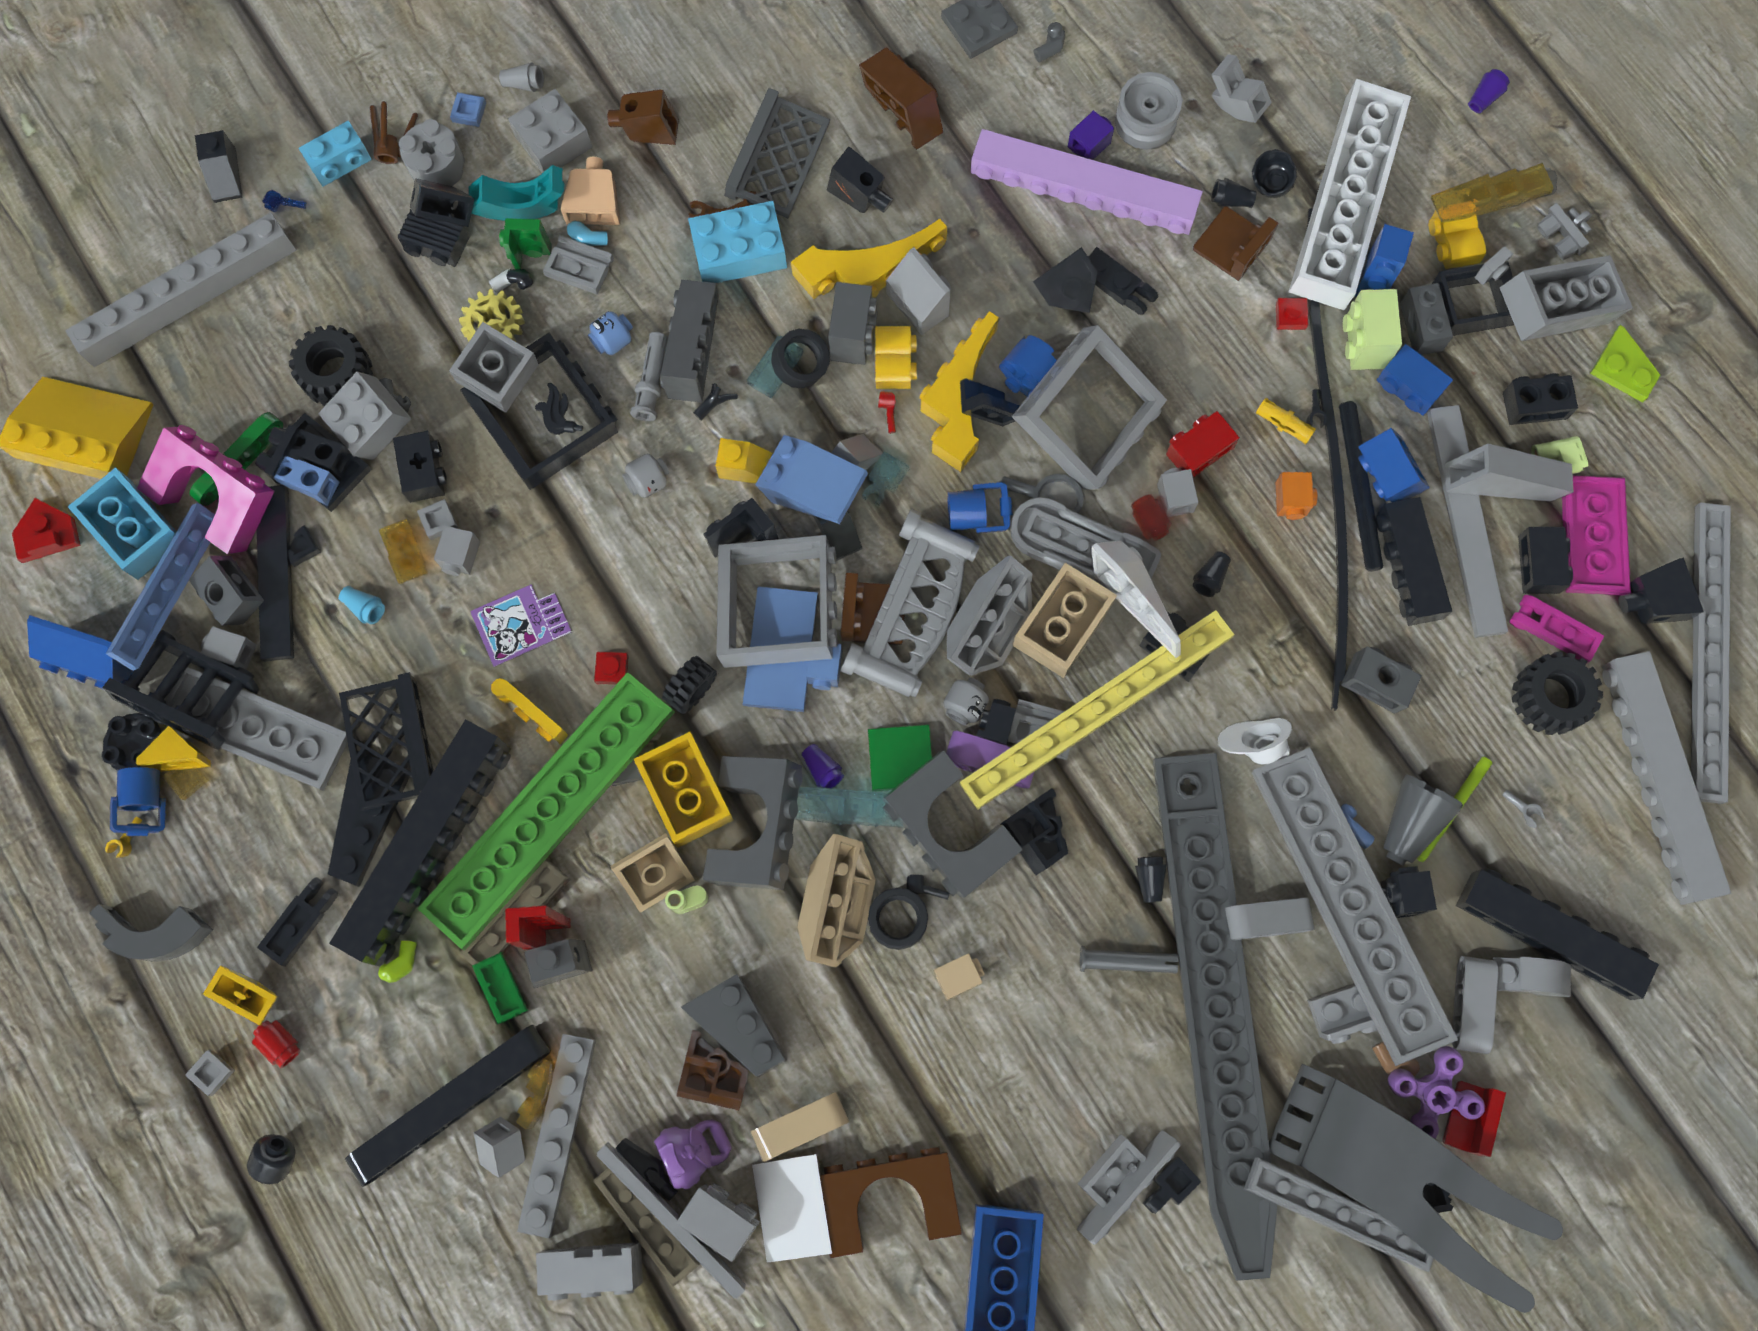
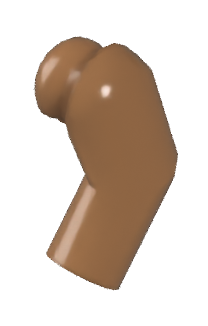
M1380 1042L1372 1047L1381 1066L1388 1075L1393 1070L1399 1068L1406 1069L1414 1077L1419 1072L1420 1065L1416 1059L1395 1066L1384 1042Z

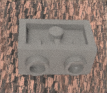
M1355 984L1307 1000L1319 1037L1331 1041L1333 1044L1351 1039L1350 1034L1362 1031V1033L1377 1031Z

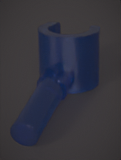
M274 190L268 191L262 200V203L265 204L264 207L272 212H277L280 205L306 209V202L288 199Z

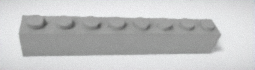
M270 212L65 331L77 352L93 367H96L290 255L296 249L279 222Z
M1650 651L1613 659L1602 666L1603 681L1610 689L1613 698L1612 708L1615 715L1620 719L1623 728L1622 739L1625 745L1629 747L1632 756V769L1635 775L1639 777L1642 786V800L1649 807L1652 816V830L1659 838L1662 847L1661 857L1664 865L1669 868L1673 880L1671 884L1672 891L1675 897L1679 899L1681 905L1732 894Z

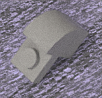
M1227 55L1212 73L1217 87L1212 94L1214 101L1222 110L1236 119L1256 123L1272 103L1264 81L1245 78L1237 56Z
M1493 957V960L1498 965L1497 991L1528 992L1539 996L1571 997V964L1558 960L1532 957Z

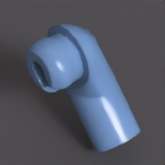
M1343 804L1341 809L1359 845L1364 849L1368 848L1374 842V836L1353 820L1357 815L1356 809L1348 804Z

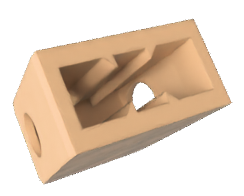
M588 157L586 159V169H572L570 171L561 204V212L566 224L572 221H579L583 224L620 225L615 180L611 170L603 169V160L601 158Z

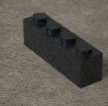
M1421 497L1385 503L1377 513L1376 524L1378 531L1383 533L1385 540L1383 547L1384 555L1391 562L1393 569L1391 580L1394 588L1399 591L1401 599L1399 609L1402 617L1406 618L1408 626L1445 619L1453 611Z

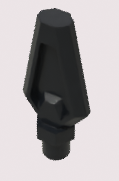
M626 1138L617 1145L616 1150L657 1193H661L668 1201L678 1193L669 1183L668 1176L664 1174L661 1160Z

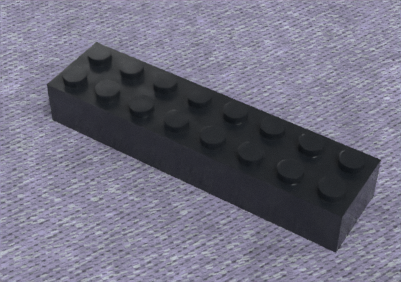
M466 719L464 720L329 942L330 945L360 962L379 967L383 962L387 963L391 959L396 949L394 946L400 934L404 935L411 926L413 912L428 897L429 890L427 889L433 879H437L442 874L446 865L444 862L450 851L453 852L460 844L462 839L460 834L466 824L472 823L478 813L477 806L482 797H487L493 789L495 783L493 779L498 770H503L510 760L511 755L509 752L511 748L498 736Z

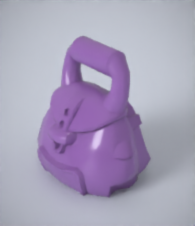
M712 1119L704 1120L690 1129H680L678 1127L664 1129L654 1141L673 1188H683L684 1190L690 1189L694 1184H697L700 1176L707 1168L724 1162L732 1148L722 1123ZM707 1128L710 1129L721 1153L719 1155H711L709 1145L702 1135Z

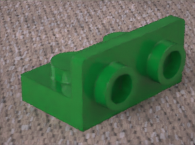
M505 218L504 229L500 230L499 241L500 246L504 247L507 259L511 260L515 269H521L523 254L533 258L551 254L552 244L540 219Z

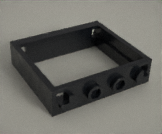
M550 332L525 348L534 353L538 364L551 356L554 357L598 418L600 424L532 469L528 467L483 403L484 399L465 387L460 389L469 405L529 490L535 488L618 433L614 423L618 419L612 412V409L608 405L606 407L601 405L599 399L602 397L594 384H586L583 380V377L586 375L577 361L570 362L567 357L570 354L567 347L561 340L556 342Z

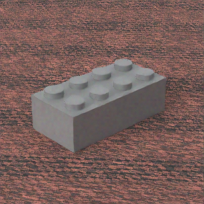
M1611 255L1524 270L1500 287L1521 341L1606 325L1633 309Z

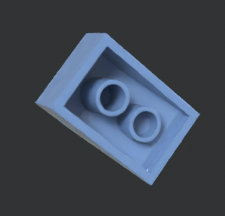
M783 435L755 486L774 504L840 524L868 472L807 441Z

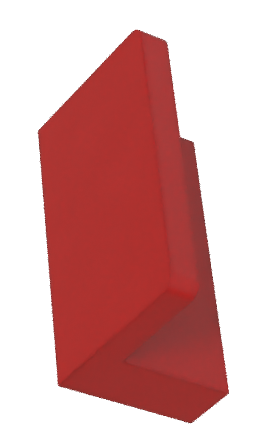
M1458 1081L1455 1091L1472 1090L1476 1092L1484 1101L1485 1112L1481 1117L1473 1120L1467 1119L1458 1110L1452 1109L1449 1113L1443 1143L1478 1156L1491 1157L1506 1092Z

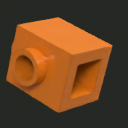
M1281 472L1275 482L1277 516H1286L1289 520L1302 519L1317 504L1318 494L1317 489L1313 488L1312 472Z

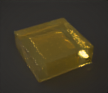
M200 768L171 770L162 776L179 798L184 801L209 781Z

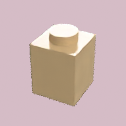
M969 953L933 971L947 1001L980 986L983 983L980 977L985 975L977 958L972 960Z

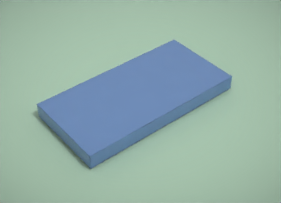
M758 587L750 647L813 641L818 592ZM808 661L747 666L743 706L804 712L808 684L806 678Z

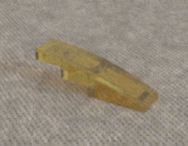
M1543 163L1519 172L1515 168L1491 178L1489 174L1433 194L1431 195V200L1441 223L1518 205L1550 194L1554 187Z

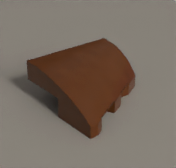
M692 1030L676 1096L739 1111L749 1071L740 1063L731 1061L719 1047L715 1049L702 1039V1034L699 1031Z

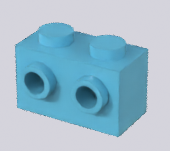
M349 120L298 148L322 187L372 160Z

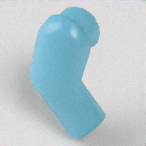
M572 221L567 226V234L572 240L589 246H607V231H591L579 221Z

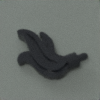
M548 383L549 396L547 403L539 402L535 405L536 411H541L543 414V421L547 430L554 435L583 431L582 425H577L575 421H566L564 418L569 406L567 395L562 393L563 398H561L557 387L553 383Z

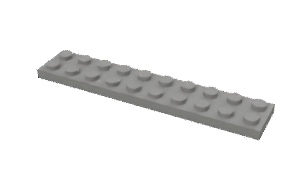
M1311 748L1253 770L1254 780L1395 1066L1457 1041L1458 1038Z

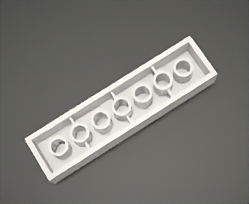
M1359 79L1355 80L1344 101L1289 293L1341 310H1345L1355 296L1411 96Z

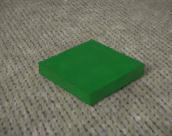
M929 725L868 729L872 792L893 790L932 758Z

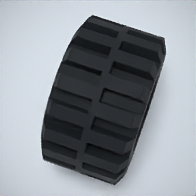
M327 325L326 330L319 326L315 328L316 332L311 333L307 331L304 333L306 337L295 342L297 349L291 350L290 355L293 360H289V367L293 370L291 375L296 383L314 402H320L323 406L335 396L356 371L373 376V372L370 369L373 367L372 361L357 338L352 333H348L346 329L340 327L337 330L333 325ZM337 357L344 358L343 364L338 371L328 376H319L322 366L328 360Z
M1554 652L1551 655L1549 653L1543 655L1525 667L1516 677L1518 681L1513 683L1512 690L1517 691L1516 694L1512 695V703H1518V707L1515 708L1517 715L1522 713L1525 717L1522 721L1526 725L1530 723L1534 725L1532 730L1540 732L1545 729V735L1565 734L1590 721L1595 716L1594 713L1601 707V703L1597 701L1603 698V691L1598 690V687L1602 685L1601 679H1595L1593 675L1597 671L1594 667L1587 668L1585 666L1588 661L1583 658L1575 660L1576 654L1567 653L1563 656L1562 652ZM1546 679L1555 680L1565 687L1569 695L1567 709L1555 706L1547 698L1544 689Z

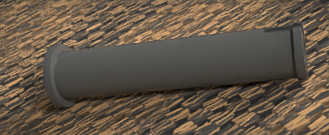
M1081 946L1080 949L1081 972H1084L1085 969L1173 974L1178 972V965L1165 964L1166 961L1178 962L1177 953L1087 950L1085 946Z

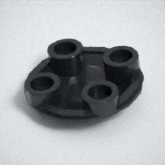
M141 713L113 717L109 721L108 730L103 739L101 756L103 761L110 764L115 770L140 767L136 764V758L162 733L158 723Z

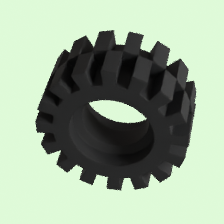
M699 656L691 657L689 661L687 660L682 668L680 667L677 670V674L672 676L671 682L666 685V689L662 693V699L681 714L689 712L693 705L696 706L699 703V699L703 698L705 692L711 688V684L717 676V671Z

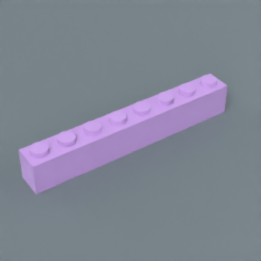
M984 129L981 130L971 162V173L976 174L979 178L997 180L1010 187H1022L1038 195L1046 194L1057 197L1063 202H1075L1085 205L1091 210H1103L1113 213L1119 218L1138 220L1147 226L1156 225L1176 234L1184 233L1189 235L1203 192L1198 189Z

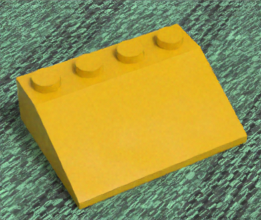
M42 376L7 418L0 435V448L16 459L102 479L115 467L127 476L154 404Z

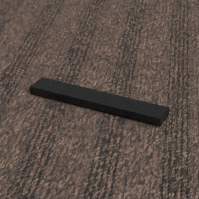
M283 485L268 486L274 490V494L256 530L258 593L264 599V602L259 606L260 659L264 662L294 658L291 563L288 557V550L290 549L288 487Z

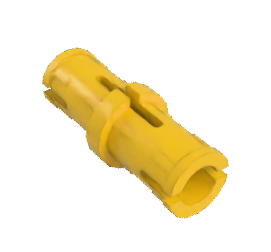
M1268 398L1263 400L1255 413L1277 426L1278 431L1287 432L1305 445L1316 430L1315 427L1294 415L1295 412L1292 410L1286 411Z

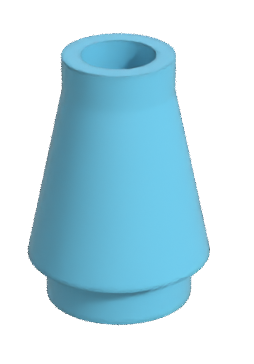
M351 586L344 587L339 594V600L362 623L375 624L382 618L385 612V605L379 597L359 591Z

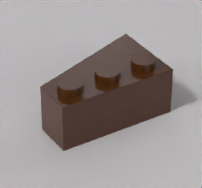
M886 47L859 64L865 87L884 111L890 109L899 119L896 121L897 127L900 130L907 129L912 137L911 144L916 150L943 133L936 100L938 93L935 87L930 82L926 83L916 69L909 68L899 54L895 55Z

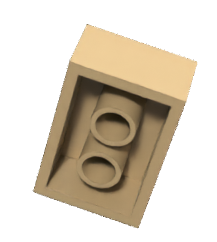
M1064 563L1015 635L1013 646L1062 678H1065L1113 606L1117 595L1069 564Z

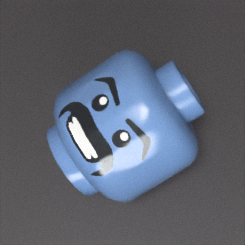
M608 311L589 326L591 333L588 334V338L600 354L605 352L608 355H614L630 344L632 340L629 331L633 327L624 314L618 317L616 313Z

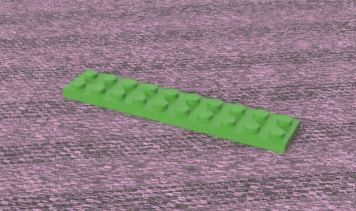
M627 672L417 909L458 947L466 950L675 713L674 710Z

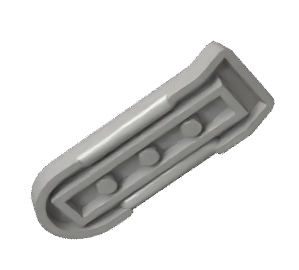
M1034 498L1024 502L1015 511L1011 521L1010 533L1012 540L1022 553L1058 570L1062 568L1064 563H1067L1100 585L1102 584L1094 577L1091 548L1096 543L1121 540L1129 548L1134 547L1140 553L1150 578H1152L1161 558L1159 549L1146 541L1105 526L1069 510L1065 505L1048 498Z

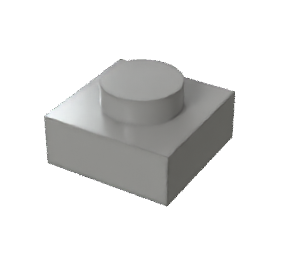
M1504 246L1482 266L1475 279L1482 285L1491 278L1495 281L1498 280L1509 269L1506 263L1513 253Z
M445 499L417 511L430 540L440 537L444 526L458 529Z
M207 1050L185 1076L207 1096H213L235 1070L213 1050Z

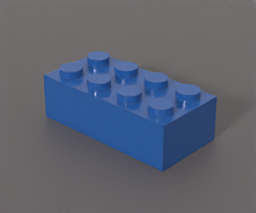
M975 1204L964 1331H1034L1044 1214L1041 1211Z

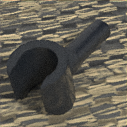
M1314 389L1312 390V413L1307 417L1306 423L1312 426L1313 416H1316L1320 419V428H1322L1327 422V415L1320 407V390Z
M909 875L907 877L906 888L916 894H930L948 900L949 892L931 886H924L923 875Z

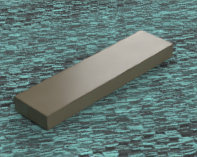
M546 859L468 948L462 950L459 954L471 965L502 952L504 954L511 946V944L506 943L505 909L547 906L570 881V878L549 859Z
M609 1168L593 1180L672 1287L700 1265L696 1258Z

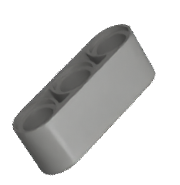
M1309 898L1251 903L1225 908L1231 940L1286 935L1315 930Z
M1461 956L1458 961L1452 1026L1458 1038L1457 1041L1452 1043L1453 1048L1456 1050L1489 1054L1492 1050L1498 981V965L1494 960Z

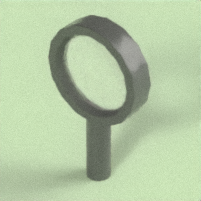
M1053 474L1046 476L1039 481L1037 486L1005 476L1002 479V483L1007 485V490L1032 497L1033 499L1048 498L1065 505L1067 509L1078 514L1082 509L1084 495L1081 486L1075 479L1067 475Z

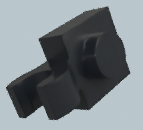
M1177 1156L1153 1179L1160 1188L1152 1193L1143 1204L1152 1214H1156L1170 1199L1176 1205H1179L1202 1181Z

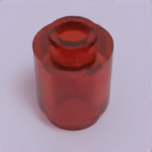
M1148 494L1132 503V516L1146 539L1153 538L1154 541H1157L1169 534L1172 522L1158 499H1154L1152 494Z

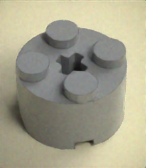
M427 119L423 123L412 127L400 138V155L414 181L417 178L453 186L460 180L463 174L462 169L465 158L453 132L448 127L434 119Z

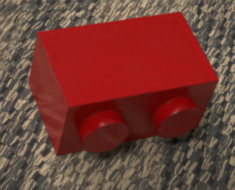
M1218 411L1209 417L1207 414L1202 415L1193 423L1191 430L1186 433L1180 431L1169 441L1170 446L1166 453L1167 457L1177 468H1181L1182 471L1191 469L1193 478L1233 450L1240 438Z

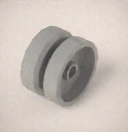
M1153 72L1137 74L1126 82L1121 89L1115 117L1117 133L1124 142L1134 148L1147 150L1158 148L1170 140L1175 132L1183 101L1180 89L1175 82L1163 74Z

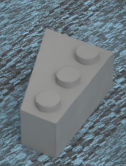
M639 1242L551 1249L536 1253L537 1295H547L548 1300L567 1299L568 1294L581 1293V1298L601 1296V1292L614 1291V1295L634 1293V1289L643 1283L641 1244Z

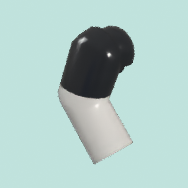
M507 269L488 281L496 294L513 283H517L518 287L522 290L533 284V280L529 276L530 273L526 269Z

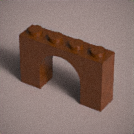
M932 1147L920 1150L921 1156L908 1158V1154L905 1152L889 1155V1162L876 1164L875 1158L856 1161L857 1168L847 1170L843 1169V1164L823 1167L824 1174H820V1181L832 1250L830 1258L863 1253L864 1247L858 1216L859 1200L864 1190L870 1184L882 1178H899L908 1182L916 1189L923 1203L929 1240L962 1235L948 1153H940V1147Z

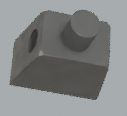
M565 939L524 952L533 988L593 971L585 940Z

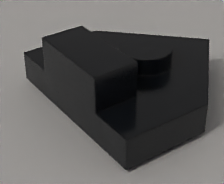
M1081 247L1034 280L1033 283L1049 306L1090 313L1098 271Z

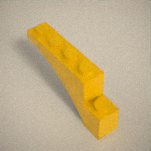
M938 219L925 229L907 238L868 249L848 251L817 249L813 245L791 261L792 275L813 299L821 294L829 293L836 282L872 286V297L876 298L879 291L886 286L888 277L910 249L915 247L920 255L925 254L927 256L932 251H939L945 245L947 226L941 219Z
M990 311L984 319H977L970 332L972 334L967 341H960L954 350L955 356L950 363H943L936 376L938 378L933 385H926L919 397L921 399L920 411L942 425L936 429L931 437V441H933L932 453L959 472L964 469L976 453L979 439L973 433L971 416L962 413L960 381L965 378L973 381L978 363L986 346L998 329L999 317Z

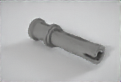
M651 332L649 334L642 378L635 386V393L637 395L635 406L631 408L630 414L641 421H654L657 417L655 407L657 398L661 396V389L658 386L668 341V337L660 332Z

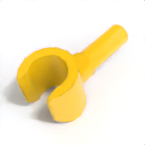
M135 816L131 824H140L142 819ZM123 833L120 839L110 840L105 847L106 853H113L119 845L120 851L116 858L128 856L132 850L130 844L132 836H127L126 833Z

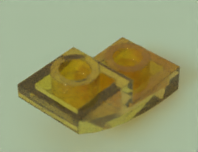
M408 519L379 529L389 554L387 557L399 584L428 574L420 547Z
M545 1059L543 1063L538 1061L527 1075L530 1081L525 1087L532 1091L535 1096L533 1098L527 1097L518 1109L520 1116L516 1121L525 1130L534 1128L546 1107L556 1065L552 1060Z

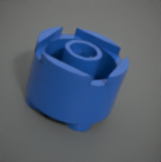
M1028 335L1026 339L1024 336L999 365V369L1007 378L1004 381L1007 388L1014 393L1020 391L1028 397L1056 363L1057 360L1051 355L1054 349L1035 336Z

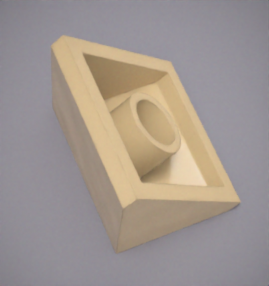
M666 833L610 866L640 913L663 900L668 892L678 891L695 881L672 839Z

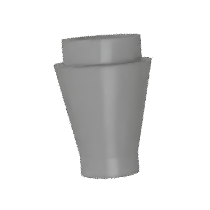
M528 63L500 70L499 80L502 87L535 92L543 87L544 76L539 65Z

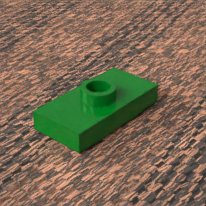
M502 952L472 965L497 1024L528 1010Z

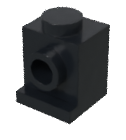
M993 699L990 711L984 709L979 727L985 730H978L976 736L1006 745L1016 708H1012L1011 703L1007 701Z

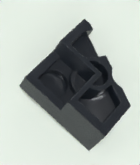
M1053 788L1000 823V825H1004L1023 849L1020 854L1035 875L1043 872L1068 854L1066 840L1061 833L1063 826L1061 816L1056 815L1053 801L1056 797V792Z

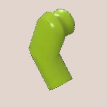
M401 941L399 956L391 962L380 966L378 970L379 978L392 983L409 974L413 969L417 942Z

